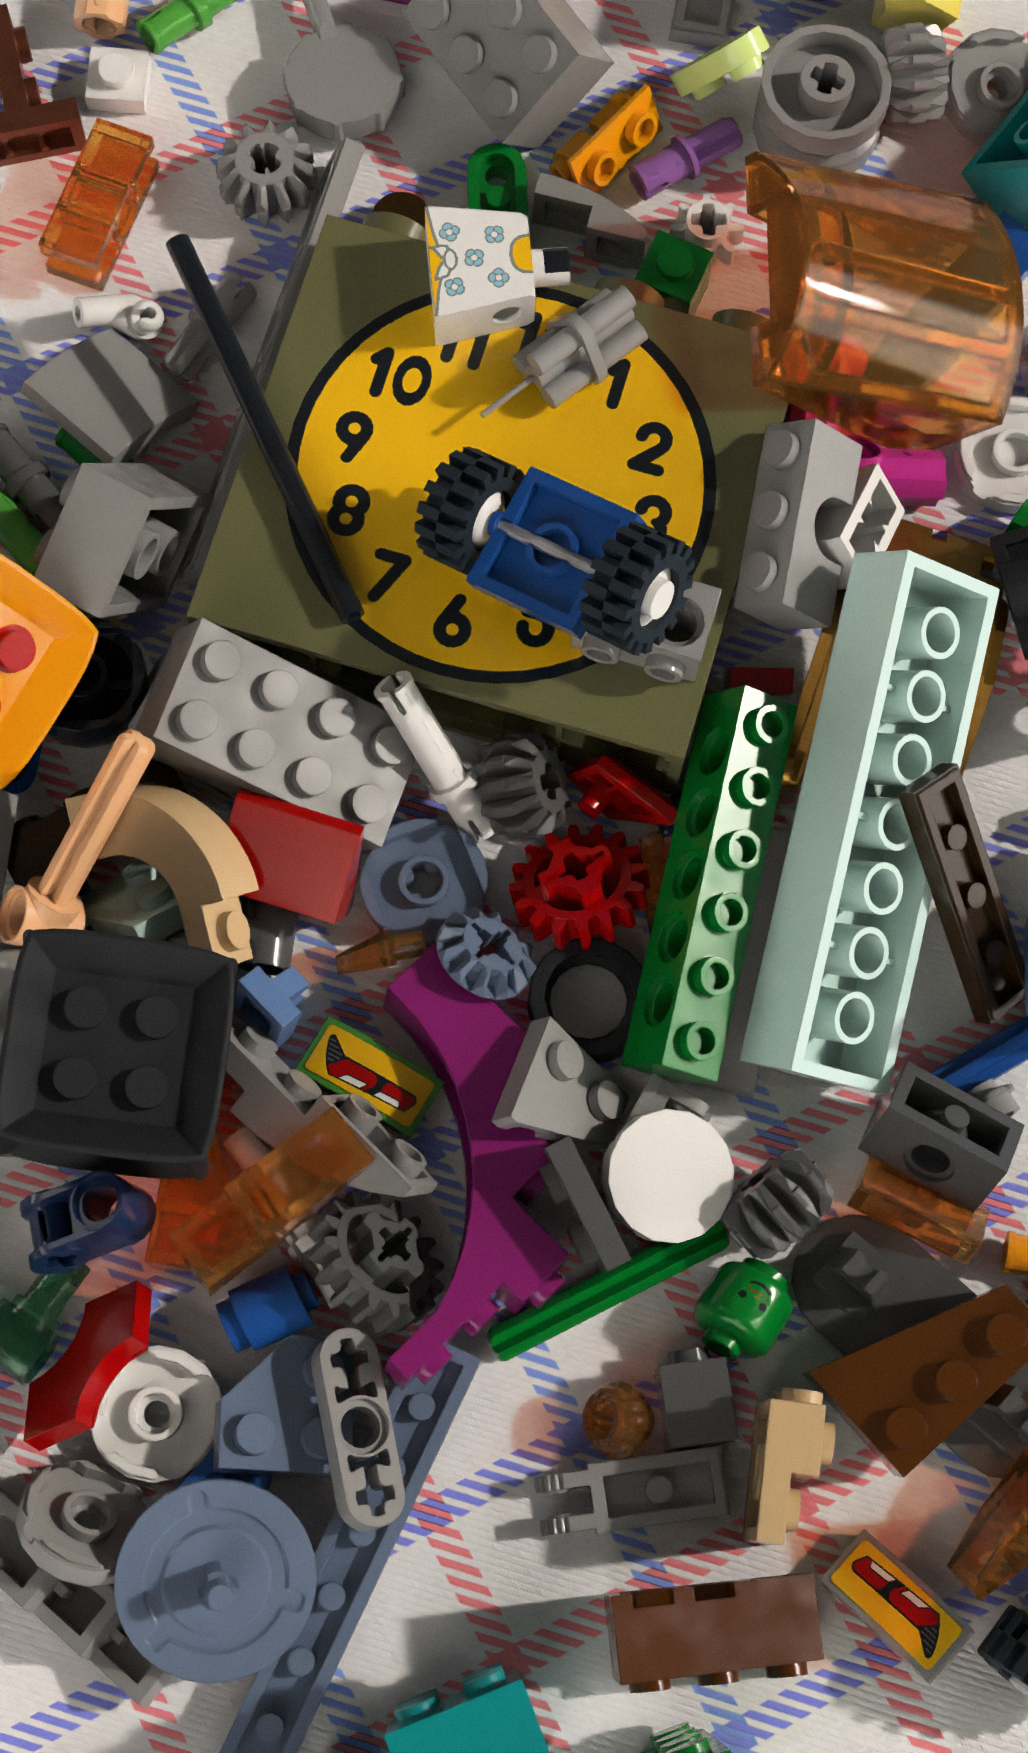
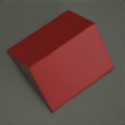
M240 788L235 797L227 826L236 836L248 856L260 889L243 894L242 896L332 924H336L348 916L353 906L364 826Z

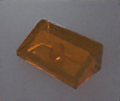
M870 1155L867 1157L847 1203V1206L965 1265L970 1261L982 1243L990 1210L980 1204L975 1212L972 1213Z

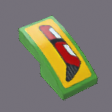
M330 1015L327 1016L295 1067V1070L306 1074L319 1088L330 1095L357 1094L365 1098L380 1112L382 1116L380 1123L406 1139L411 1138L444 1084L442 1080L420 1066Z

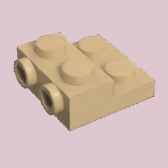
M782 1388V1392H774L773 1398L756 1405L742 1542L784 1545L785 1533L797 1531L801 1492L797 1489H790L791 1479L805 1480L819 1477L820 1467H822V1464L831 1465L834 1454L835 1423L825 1422L826 1405H822V1392L798 1388Z

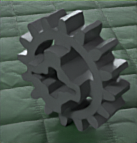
M352 1190L341 1200L339 1198L335 1199L317 1216L319 1221L308 1232V1236L317 1244L307 1252V1259L321 1264L323 1268L314 1280L319 1285H331L334 1294L331 1296L329 1303L333 1307L340 1306L344 1302L351 1307V1322L356 1325L368 1316L375 1332L381 1333L390 1324L397 1332H401L411 1323L418 1322L436 1306L433 1299L443 1292L444 1285L435 1276L444 1269V1263L430 1257L428 1251L437 1244L435 1239L431 1237L421 1238V1234L418 1231L421 1219L418 1216L412 1217L409 1220L402 1217L400 1201L395 1199L385 1207L382 1205L379 1194L370 1192L362 1199L356 1190Z

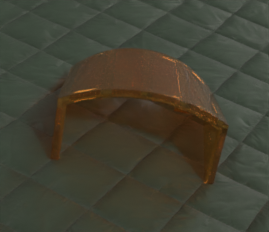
M758 151L746 156L747 213L767 223L770 320L751 328L753 387L857 435L870 439L886 448L935 450L1001 425L1009 405L1020 362L1024 327V305L1021 276L1012 243L1001 220L989 202Z

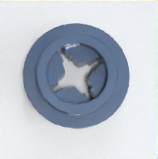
M474 905L462 914L453 911L438 931L436 948L441 964L456 983L477 996L493 1000L512 998L525 989L537 968L530 959L534 946L529 942L518 939L519 925L508 927L502 923L498 910L487 916ZM491 945L498 952L488 956L484 954L481 958L476 957L480 946L486 947Z

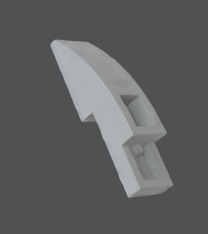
M254 1026L231 1028L226 1072L245 1091L229 1111L274 1149L310 1171L340 1184L371 1193L410 1197L430 1194L440 1184L425 1169L427 1161L421 1152L410 1143L402 1139H395L379 1123L382 1119L380 1112L365 1098L357 1094L321 1095V1089L310 1077L301 1071L290 1069L275 1054L278 1051V1047L265 1032Z

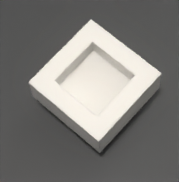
M91 46L85 91L88 111L146 114L152 67L149 50Z

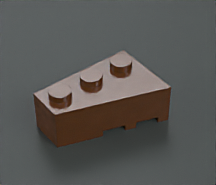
M1006 1285L997 1287L802 1374L818 1392L823 1393L824 1399L894 1476L904 1478L1028 1362V1308Z
M797 1573L604 1594L613 1679L620 1685L629 1684L630 1693L671 1689L670 1679L690 1676L698 1677V1686L735 1683L740 1681L738 1670L761 1667L766 1668L767 1678L802 1676L808 1674L807 1662L824 1660L814 1573Z

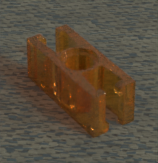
M97 117L38 242L41 253L48 257L45 263L48 273L103 292L160 168L158 159L150 157L155 147L152 136Z

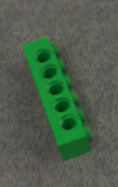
M747 685L703 696L621 1066L649 1075L655 1073L675 1083L717 1082L798 705Z

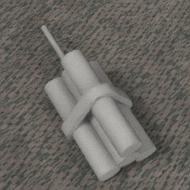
M623 285L613 292L608 288H604L572 313L560 314L547 323V331L511 357L517 371L526 379L483 410L480 416L485 418L532 382L540 388V394L547 405L555 409L590 382L598 385L608 377V369L648 339L644 327L634 319L635 315L632 309L636 306V301L632 293Z

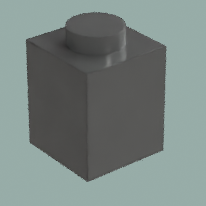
M707 1347L669 1352V1365L658 1366L654 1370L666 1451L726 1443L739 1439L726 1357L709 1359Z

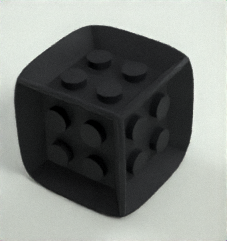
M27 929L23 933V945L14 971L0 1052V1155L10 1154L46 1165L86 1171L104 1170L125 1176L161 1179L192 1177L199 1181L205 1179L210 1169L207 1154L215 1133L226 1072L234 1010L235 975L238 969L236 959L228 958L210 950L162 940L78 929Z

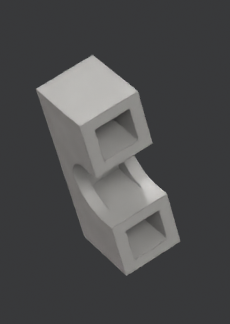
M817 418L766 425L734 599V608L781 631L831 627L841 566L827 559L820 551L815 537V518L819 509L852 506L863 448L861 444Z

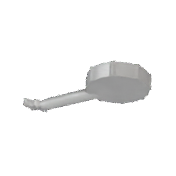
M303 0L314 33L303 35L301 42L290 54L286 66L281 70L284 89L287 92L288 102L296 118L297 125L305 127L319 136L333 139L337 143L345 140L346 137L357 139L376 131H383L385 125L396 113L401 99L405 96L404 76L400 72V64L395 51L391 47L390 39L382 38L368 29L353 26L349 22L336 26L327 0Z

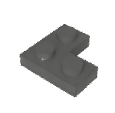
M568 1136L546 1147L543 1152L548 1163L538 1167L554 1202L558 1204L567 1199L573 1210L570 1214L576 1225L566 1229V1232L583 1266L595 1262L599 1272H608L631 1260L571 1137Z

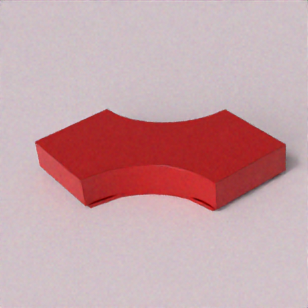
M135 1280L85 1303L80 1327L66 1352L46 1373L29 1383L23 1439L25 1443L41 1451L95 1426L99 1405L112 1381L130 1361L148 1350L152 1290L138 1280Z

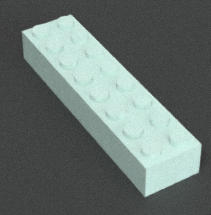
M910 550L854 553L740 1061L837 1086L888 1095L932 898V893L897 792L940 763H956L960 769L1000 589Z

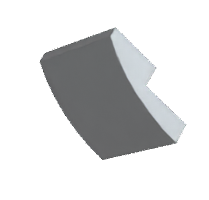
M113 328L99 332L68 348L27 378L20 389L22 394L103 463H122L146 453L156 433L190 421L200 403L197 398Z

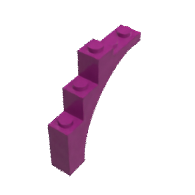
M434 944L388 986L383 1008L414 1040L432 1066L437 1078L444 1082L442 1088L448 1098L458 1127L464 1157L466 1181L465 1220L458 1259L448 1289L438 1310L388 1359L383 1371L402 1391L416 1377L426 1385L450 1361L453 1355L445 1347L463 1329L473 1337L490 1321L500 1309L493 1301L495 1297L514 1315L528 1301L539 1309L565 1282L566 1279L558 1271L570 1255L516 1202L519 1199L525 1206H528L546 1188L538 1167L548 1163L543 1150L550 1146V1144L544 1139L535 1137L534 1130L519 1126L503 1129L497 1127L491 1121L526 1033L491 999L477 996L456 983L441 964L437 948Z

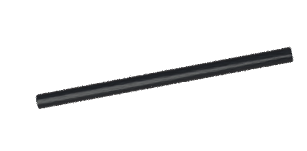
M187 234L175 235L167 241V250L342 624L352 623L365 614L360 600Z

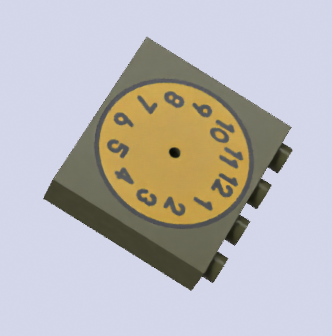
M371 212L364 217L362 224L327 214L263 396L365 614L352 623H341L251 430L186 615L188 623L190 624L200 618H204L383 710L385 708L374 695L376 686L383 679L391 675L396 686L399 687L401 684L396 677V672L408 671L413 676L414 683L444 730L489 743H494L496 739L504 738L509 733L520 731L531 733L538 731L543 738L553 739L556 744L557 756L565 757V765L573 767L576 764L601 755H611L660 792L673 795L677 789L738 580L766 425L784 422L805 346L782 340L780 328L770 319L755 312L742 309H725L715 313L712 320L665 308L663 297L654 288L641 281L622 276L604 277L597 281L595 288L571 281L570 285L535 288L534 321L529 325L446 345H436L425 228L416 221L393 212ZM623 285L632 293L636 301V306L632 309L635 315L634 319L644 327L648 339L608 369V377L598 385L590 382L555 409L547 405L540 394V388L532 382L485 418L480 416L483 410L526 379L517 371L511 357L547 331V323L560 314L572 313L604 288H608L613 292ZM463 447H472L516 466L517 469L523 471L524 475L532 466L639 514L647 526L679 539L690 546L693 551L690 557L695 560V568L688 575L694 577L693 581L722 589L696 681L692 682L682 679L677 683L664 682L646 674L644 667L619 660L616 664H603L593 661L581 653V649L571 646L572 635L476 590L466 581L467 575L424 555V550L418 548L416 540L421 535L414 532L415 522L422 519L423 515L416 511L419 501H427L429 492L424 491L428 480L436 482L438 479L435 471L441 462L449 465V454L455 450L462 452ZM675 624L672 630L667 627L664 629L665 638L672 642H683L692 637L690 632L679 624Z

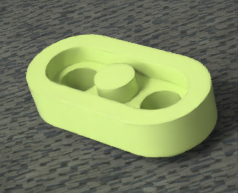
M758 24L704 53L672 73L669 77L680 97L692 92L697 102L727 84L723 75L729 73L733 81L736 82L762 67L765 61L761 53L767 50L770 45Z

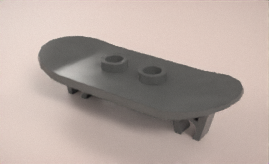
M850 1214L826 1221L806 1237L794 1258L791 1284L799 1310L813 1328L843 1355L977 1296L900 1228L875 1216ZM1028 1362L942 1442L962 1461L986 1476L1009 1480L1028 1476Z

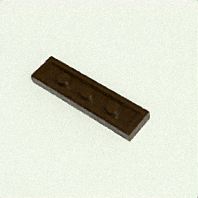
M940 763L898 791L897 794L974 1020L979 1023L993 1024L1025 1000L1024 963L959 766L956 763Z

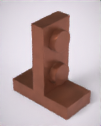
M7 4L0 5V91L5 110L0 112V167L88 150L76 98L42 103L36 77L25 78L22 64L33 62L25 26H13Z

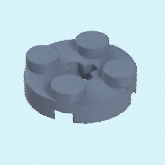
M426 818L407 820L389 828L382 847L372 849L367 856L360 876L361 895L368 916L374 925L388 935L394 943L407 948L413 946L430 948L433 944L436 946L438 931L453 911L462 914L474 905L483 913L488 888V872L484 857L470 836L459 829L457 832L449 826L439 825V821ZM424 868L428 876L439 874L442 878V883L435 886L434 896L423 898L420 893L411 894L406 886L414 882L413 872L417 869Z

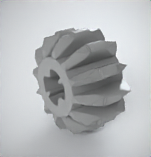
M922 22L904 23L899 25V27L885 29L880 38L878 49L886 58L892 77L890 100L885 115V120L888 124H902V126L925 125L926 122L940 120L945 111V104L948 101V82H950L948 76L949 60L946 55L947 42L943 38V33L937 24H923Z
M269 119L264 126L263 132L255 133L245 123L241 131L243 140L226 137L225 144L223 145L225 156L217 158L216 173L217 178L221 181L219 185L221 197L226 204H234L235 212L241 221L257 213L258 222L265 228L270 220V215L278 214L281 219L289 224L292 218L291 207L307 210L310 203L309 191L316 189L315 186L318 183L317 169L313 166V150L309 143H299L298 133L295 132L293 126L277 134L275 125Z

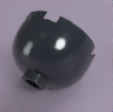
M88 618L99 633L94 652L75 690L47 733L49 737L63 745L93 748L114 742L118 735L128 730L130 720L135 715L149 690L147 669L141 649L135 641L133 643L129 637L121 633L120 627L108 620Z

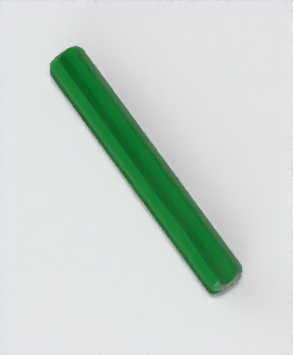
M719 1220L702 1236L680 1243L659 1242L631 1256V1260L608 1272H600L550 1297L539 1309L533 1306L491 1327L487 1332L490 1346L500 1361H508L725 1250L730 1244L728 1234Z

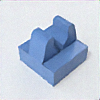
M257 966L238 981L234 995L233 1011L247 1026H254L265 1032L279 1048L291 1039L302 1013L297 1007L305 999L301 994L309 988L310 984L293 966L273 979H270Z

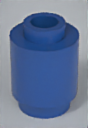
M287 1264L229 1290V1298L216 1304L222 1325L237 1353L250 1347L257 1352L314 1325L310 1311L320 1307L318 1298L305 1271L302 1270L293 1275Z

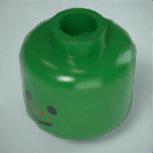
M747 1257L742 1262L730 1261L722 1264L697 1300L694 1309L695 1319L700 1328L705 1332L702 1336V1342L716 1355L726 1357V1360L735 1361L739 1355L749 1358L766 1355L785 1327L793 1310V1302L787 1292L789 1287L787 1280L775 1268L756 1258Z

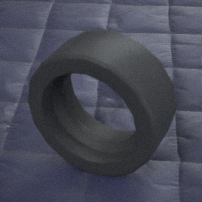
M592 938L591 948L583 950L579 939L570 940L563 950L554 948L544 955L531 976L527 1002L530 1023L531 1021L551 1016L556 1021L551 1009L550 999L552 988L561 975L573 967L582 965L600 966L613 973L623 985L627 999L625 1015L619 1025L604 1036L589 1039L567 1033L597 1064L612 1061L624 1053L643 968L629 951L614 942L609 943L605 939Z

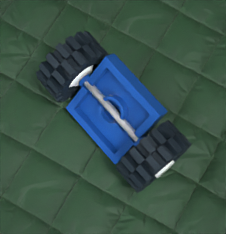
M463 447L462 452L455 450L449 454V465L441 462L435 469L438 475L436 482L428 480L424 491L429 492L427 501H419L416 511L423 515V518L415 522L414 532L421 535L416 540L417 546L424 550V555L467 575L466 581L476 590L580 640L584 633L587 632L636 656H639L640 652L643 654L651 652L653 643L659 646L665 639L664 629L667 627L672 630L678 619L674 615L678 607L684 610L688 598L683 597L684 590L692 588L694 577L688 575V573L695 568V560L690 557L693 551L685 542L647 526L639 514L535 467L530 466L526 475H524L523 471L517 469L516 466L472 447Z

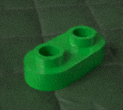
M491 143L478 148L471 155L467 165L468 209L519 212L527 216L529 225L527 174L524 158L515 148L502 143ZM499 177L505 180L506 183L501 186H492L487 181L491 178Z

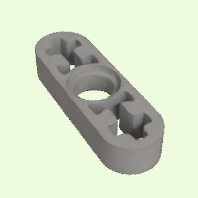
M341 1328L324 1338L316 1346L311 1358V1369L337 1510L343 1521L351 1528L369 1532L392 1523L400 1515L405 1503V1489L378 1349L374 1341L365 1332L356 1328ZM341 1345H343L346 1355H357L359 1359V1366L350 1371L349 1375L352 1392L365 1387L367 1396L356 1395L341 1403H337L335 1394H341L349 1387L344 1368H333L330 1358L340 1351ZM358 1410L365 1413L371 1419L374 1425V1437L368 1447L357 1448L350 1445L344 1439L341 1432V1421L347 1411ZM378 1455L380 1464L368 1468L367 1475L372 1490H383L385 1502L375 1507V1516H373L369 1505H358L356 1500V1493L366 1488L364 1467L350 1472L348 1462L358 1463Z

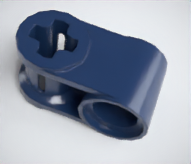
M104 1170L92 1171L81 1178L56 1188L35 1192L20 1202L21 1217L29 1221L34 1249L29 1255V1267L34 1273L42 1275L66 1273L85 1265L90 1260L128 1245H134L147 1236L156 1219V1205L150 1194L114 1173ZM117 1201L115 1210L109 1216L112 1206Z

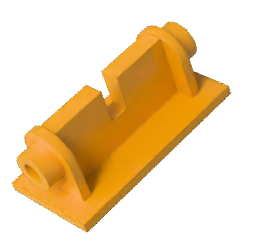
M644 84L638 91L632 88H628L625 92L616 91L611 96V100L588 122L590 130L595 134L592 136L579 130L561 149H558L553 154L554 162L549 166V170L553 176L568 181L572 180L574 183L596 193H599L605 186L611 183L615 176L663 130L650 85Z

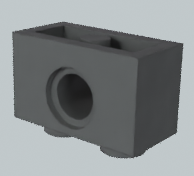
M908 1061L891 1083L888 1095H883L877 1102L858 1149L974 1213L1008 1172L1025 1125Z

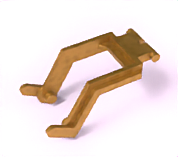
M901 519L886 551L910 550L1000 589L960 767L961 775H963L994 687L1010 608L1002 598L1004 590L1002 583L979 576L981 569L988 572L993 571L996 561L991 546L949 533L944 542L931 538L933 528ZM846 589L837 590L831 627L821 629L797 703L798 709L781 783L783 788L796 791L800 779L804 778Z

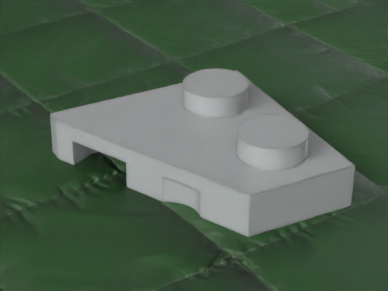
M551 1016L531 1021L491 1121L497 1127L503 1129L519 1126L534 1130L535 1137L552 1142L570 1136L576 1148L594 1152L607 1149L610 1142L614 1141L630 1096Z

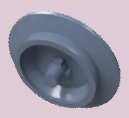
M223 1478L205 1479L182 1485L152 1503L137 1518L123 1541L118 1554L114 1576V1596L120 1622L128 1638L141 1655L150 1663L172 1676L198 1683H223L250 1676L266 1668L283 1655L303 1630L313 1607L316 1594L317 1567L315 1555L307 1532L298 1517L281 1499L271 1492L245 1481Z

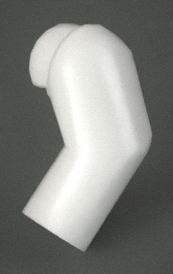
M135 294L76 297L73 301V318L78 328L109 326L135 340H148L156 337L163 327L164 313L162 308L156 302L143 299Z

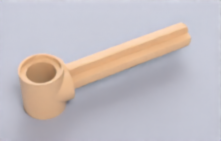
M128 729L125 733L118 735L45 874L32 877L26 887L15 885L6 893L0 908V938L4 943L22 946L23 933L27 929L84 930L85 907L78 893L155 753V744L151 739L134 729Z

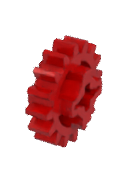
M576 824L569 825L567 837L561 839L554 833L545 834L547 845L544 848L540 849L536 846L527 845L524 851L528 863H514L512 866L515 882L509 884V892L520 926L522 928L531 926L534 940L538 942L553 934L556 948L563 950L568 945L570 939H579L583 950H588L591 948L592 937L600 934L606 941L611 943L616 940L613 928L618 924L627 928H633L636 925L633 910L647 909L648 906L645 890L651 888L647 866L643 864L639 846L627 847L625 833L621 831L606 839L603 827L600 824H596L588 835H580Z

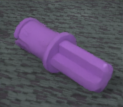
M732 117L721 118L686 138L680 134L672 137L670 145L628 167L630 171L629 177L634 189L643 200L647 201L665 188L687 177L690 180L698 178L701 168L742 145L743 136L738 124Z

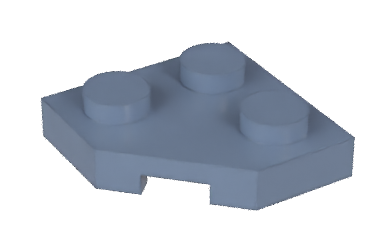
M290 1335L216 1403L213 1472L331 1479L311 1369L313 1351L324 1338ZM341 1345L340 1351L330 1358L333 1368H344L349 1387L341 1394H335L337 1403H341L354 1396L349 1375L350 1371L355 1369V1356L346 1355L343 1345ZM354 1410L347 1411L341 1421L342 1435L352 1446ZM348 1462L349 1470L352 1472V1463Z

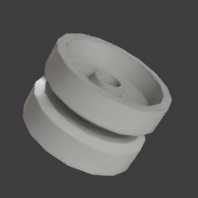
M824 23L798 28L776 43L764 62L752 126L758 149L773 168L794 180L820 184L844 179L865 165L877 146L882 122L890 100L892 77L884 55L870 39L849 27Z

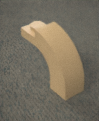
M137 784L97 859L126 855L148 863L165 878L176 897L188 945L210 950L228 958H235L238 963L252 959L253 955L249 942L250 927L242 913L239 896L260 889L249 858L240 842L224 821L196 798L180 790L163 785ZM87 794L64 799L70 825Z

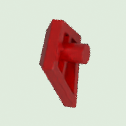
M601 755L576 764L566 774L584 794L577 805L581 812L589 818L597 819L603 813L608 819L669 826L676 820L678 810L670 798L614 756Z

